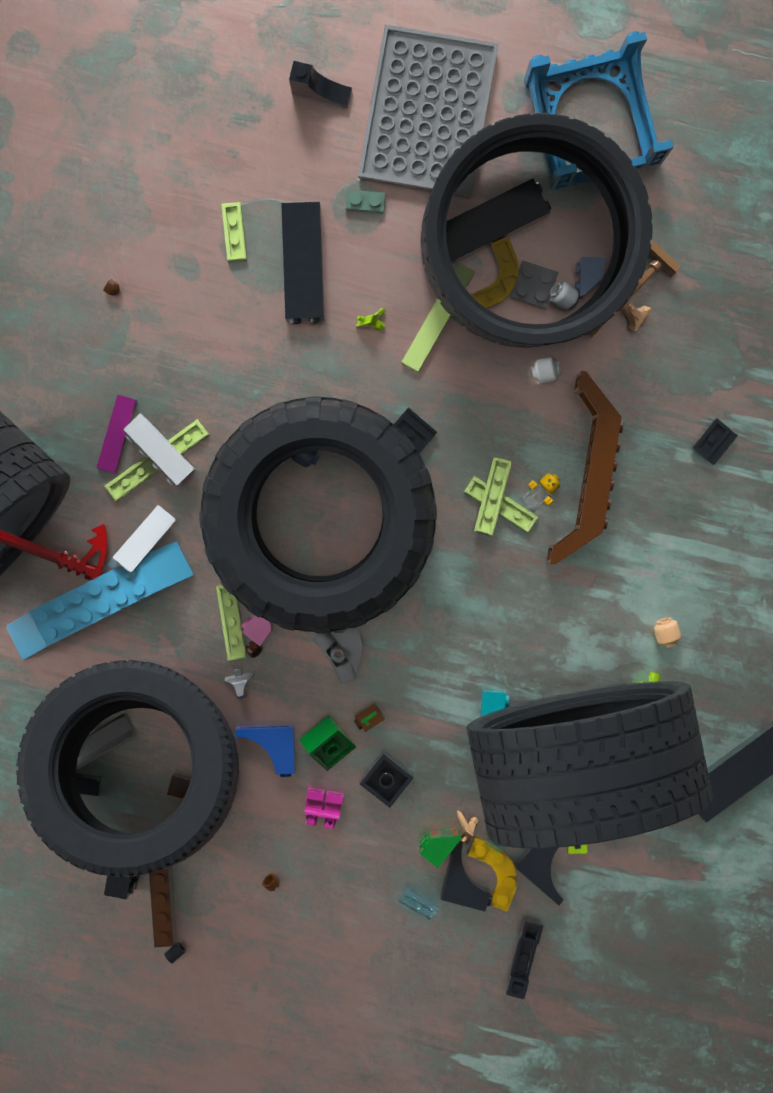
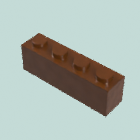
M172 866L149 873L154 948L174 946L177 941Z

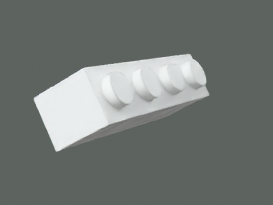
M141 413L123 429L127 433L125 437L132 444L136 442L140 446L138 449L140 453L146 458L149 456L154 461L152 465L159 472L161 470L167 475L165 479L172 486L174 484L181 486L196 471Z

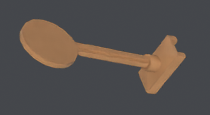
M654 241L651 243L649 255L653 261L642 278L638 280L639 284L628 298V301L654 273H658L663 269L672 277L681 268ZM604 324L593 330L589 335L593 337Z

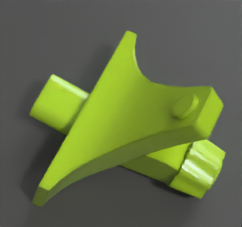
M381 308L375 314L366 317L358 316L356 327H371L382 331L385 324L377 319L385 312V308Z

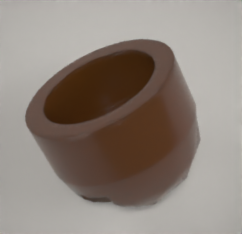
M111 278L103 291L113 296L119 293L120 287Z
M254 641L249 642V646H246V652L251 658L259 656L263 650V647Z
M269 874L263 880L262 885L269 891H275V888L279 887V880L274 874Z

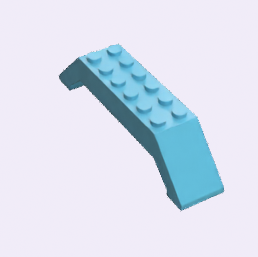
M175 541L147 553L131 573L122 566H119L29 611L7 625L6 628L22 660H26L51 645L157 592L194 576L178 542Z

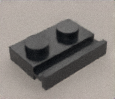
M409 407L394 423L409 438L419 454L437 434L436 430Z
M715 418L691 449L713 466L738 435L718 418Z

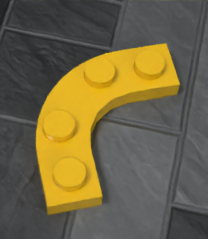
M508 236L490 244L498 264L499 272L497 279L488 287L470 294L486 309L502 302L511 293L518 278V260Z
M474 836L467 855L493 867L497 875V882L492 895L491 906L508 912L517 886V874L514 864L508 854L499 846Z

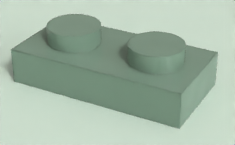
M347 190L345 210L384 214L385 193Z

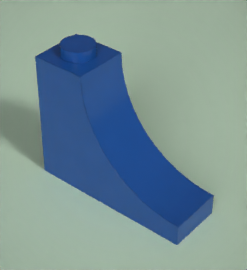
M294 725L237 727L235 729V737L250 739L267 751L274 764L275 774H280V777H291V774H295Z

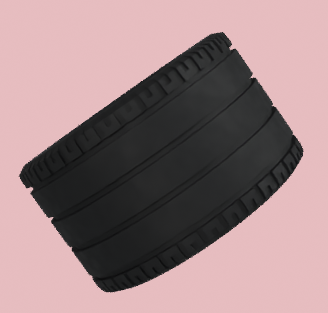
M119 660L93 665L91 669L86 668L77 672L74 677L70 676L61 682L58 688L55 687L45 697L46 700L39 704L34 711V717L31 716L25 727L26 733L23 734L19 745L21 750L18 752L16 763L18 770L16 775L17 785L20 787L18 789L20 803L24 805L22 808L27 820L31 821L32 824L30 825L37 836H41V841L51 851H55L57 856L79 869L98 875L113 877L140 876L168 868L186 860L214 837L215 833L224 823L225 818H227L236 795L239 778V759L235 738L224 715L218 706L196 684L184 675L166 666L163 667L155 663L137 660ZM135 708L154 709L171 716L186 736L192 757L190 784L181 804L161 824L137 834L117 831L100 822L88 810L82 800L76 776L80 750L92 730L111 715Z

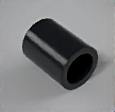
M177 942L164 953V956L173 964L186 953V949L180 942Z

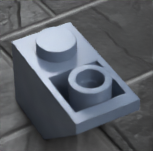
M581 257L579 262H576L575 274H578V282H575V289L579 293L578 299H582L604 278L605 258Z

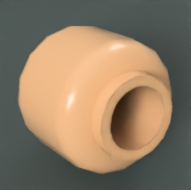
M672 618L658 620L656 622L657 625L654 626L657 642L661 645H666V647L677 645V641L682 636L678 622L672 620Z

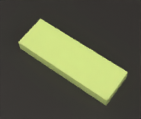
M241 202L221 204L227 261H247Z

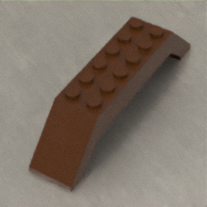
M581 371L576 375L573 393L580 397L593 416L575 529L555 545H549L546 559L547 564H557L602 534L603 529H607L608 518H605L606 510H610L611 506L609 492L613 491L614 487L612 473L616 472L617 469L615 455L620 450L621 442L618 441L619 433L622 434L624 422H621V415L586 371Z

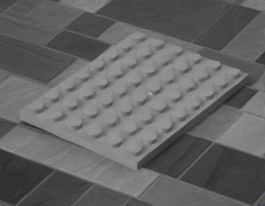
M385 25L358 178L432 190L439 173L451 155L458 148L460 149L461 145L468 138L476 135L478 131L484 128L499 43ZM476 170L460 184L454 194L472 196Z

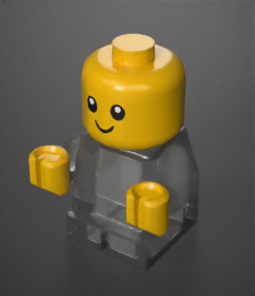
M547 473L539 480V484L532 480L528 484L530 490L520 499L532 512H536L543 504L549 507L553 503L550 495L560 488L559 477L556 474Z

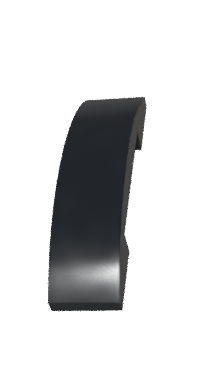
M524 920L506 988V995L525 999L533 959L544 927L542 924Z

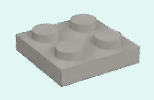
M522 260L518 278L510 298L546 310L551 296L550 291L555 285L559 272Z

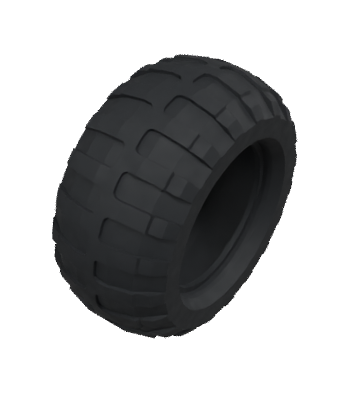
M312 396L280 402L259 412L243 422L219 448L203 483L199 522L209 563L212 564L221 580V584L230 595L232 594L249 612L287 630L315 632L316 634L331 633L332 631L360 627L382 613H386L417 582L433 548L437 507L432 480L422 457L409 438L386 417L349 400ZM308 451H330L353 460L369 474L376 484L381 497L382 525L374 546L358 564L334 575L311 576L288 568L268 550L258 527L257 504L265 481L281 463L297 454Z

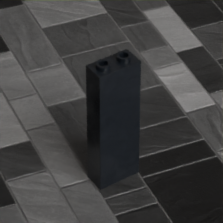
M534 178L448 220L446 223V241L452 265L489 247L493 242L507 236L509 237L549 217L551 206L547 199L544 200L541 194L543 190L539 182L536 183Z
M320 202L281 203L286 322H290L292 325L301 324V321H309V324L321 323L320 321L325 320Z
M773 721L707 768L713 800L705 810L698 813L706 823L773 775Z

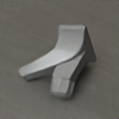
M235 669V675L225 677L224 681L231 683L236 690L237 697L243 699L247 697L245 684L253 677V672L242 674L241 669Z

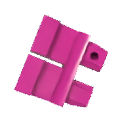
M308 788L304 813L306 814V824L314 826L317 824L318 816L325 817L324 827L334 829L336 821L339 820L344 794L327 791L323 808L325 790Z

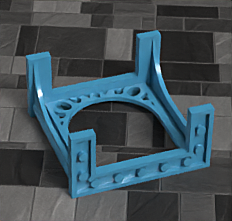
M635 31L629 33L619 51L608 50L603 52L602 55H588L579 61L572 59L562 65L551 64L549 55L544 57L543 55H537L529 61L524 83L525 87L530 88L535 113L556 114V107L560 97L566 89L578 81L592 78L606 80L617 86L625 94L631 107L642 152L641 157L631 159L633 167H636L638 170L662 164L674 148L672 140L657 142L644 89L641 51L647 41L646 32L639 33ZM615 65L619 66L620 74L617 77H611L609 74L610 69ZM606 68L605 73L600 74L598 72V69L601 71ZM624 75L626 78H624L623 80L626 84L620 83V80L623 78ZM566 77H568V78H569V82L564 83V82L561 80V79H566ZM548 82H557L561 89L559 91H552L548 87ZM550 96L555 97V100L550 102ZM546 154L551 174V181L549 183L551 191L591 181L582 171L577 172L576 164L566 165L565 160Z

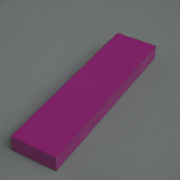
M117 394L96 468L112 473L117 472L126 440L125 435L127 434L123 429L131 423L137 400Z

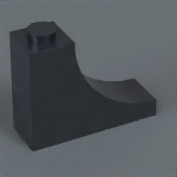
M293 61L289 77L292 95L348 108L352 87L339 84L322 76L314 69L313 65Z
M459 841L451 851L440 899L486 912L487 906L490 907L492 895H490L489 888L479 885L467 874L461 857L463 845Z
M527 848L514 862L515 868L559 906L564 899L554 887L551 878V864L558 848Z

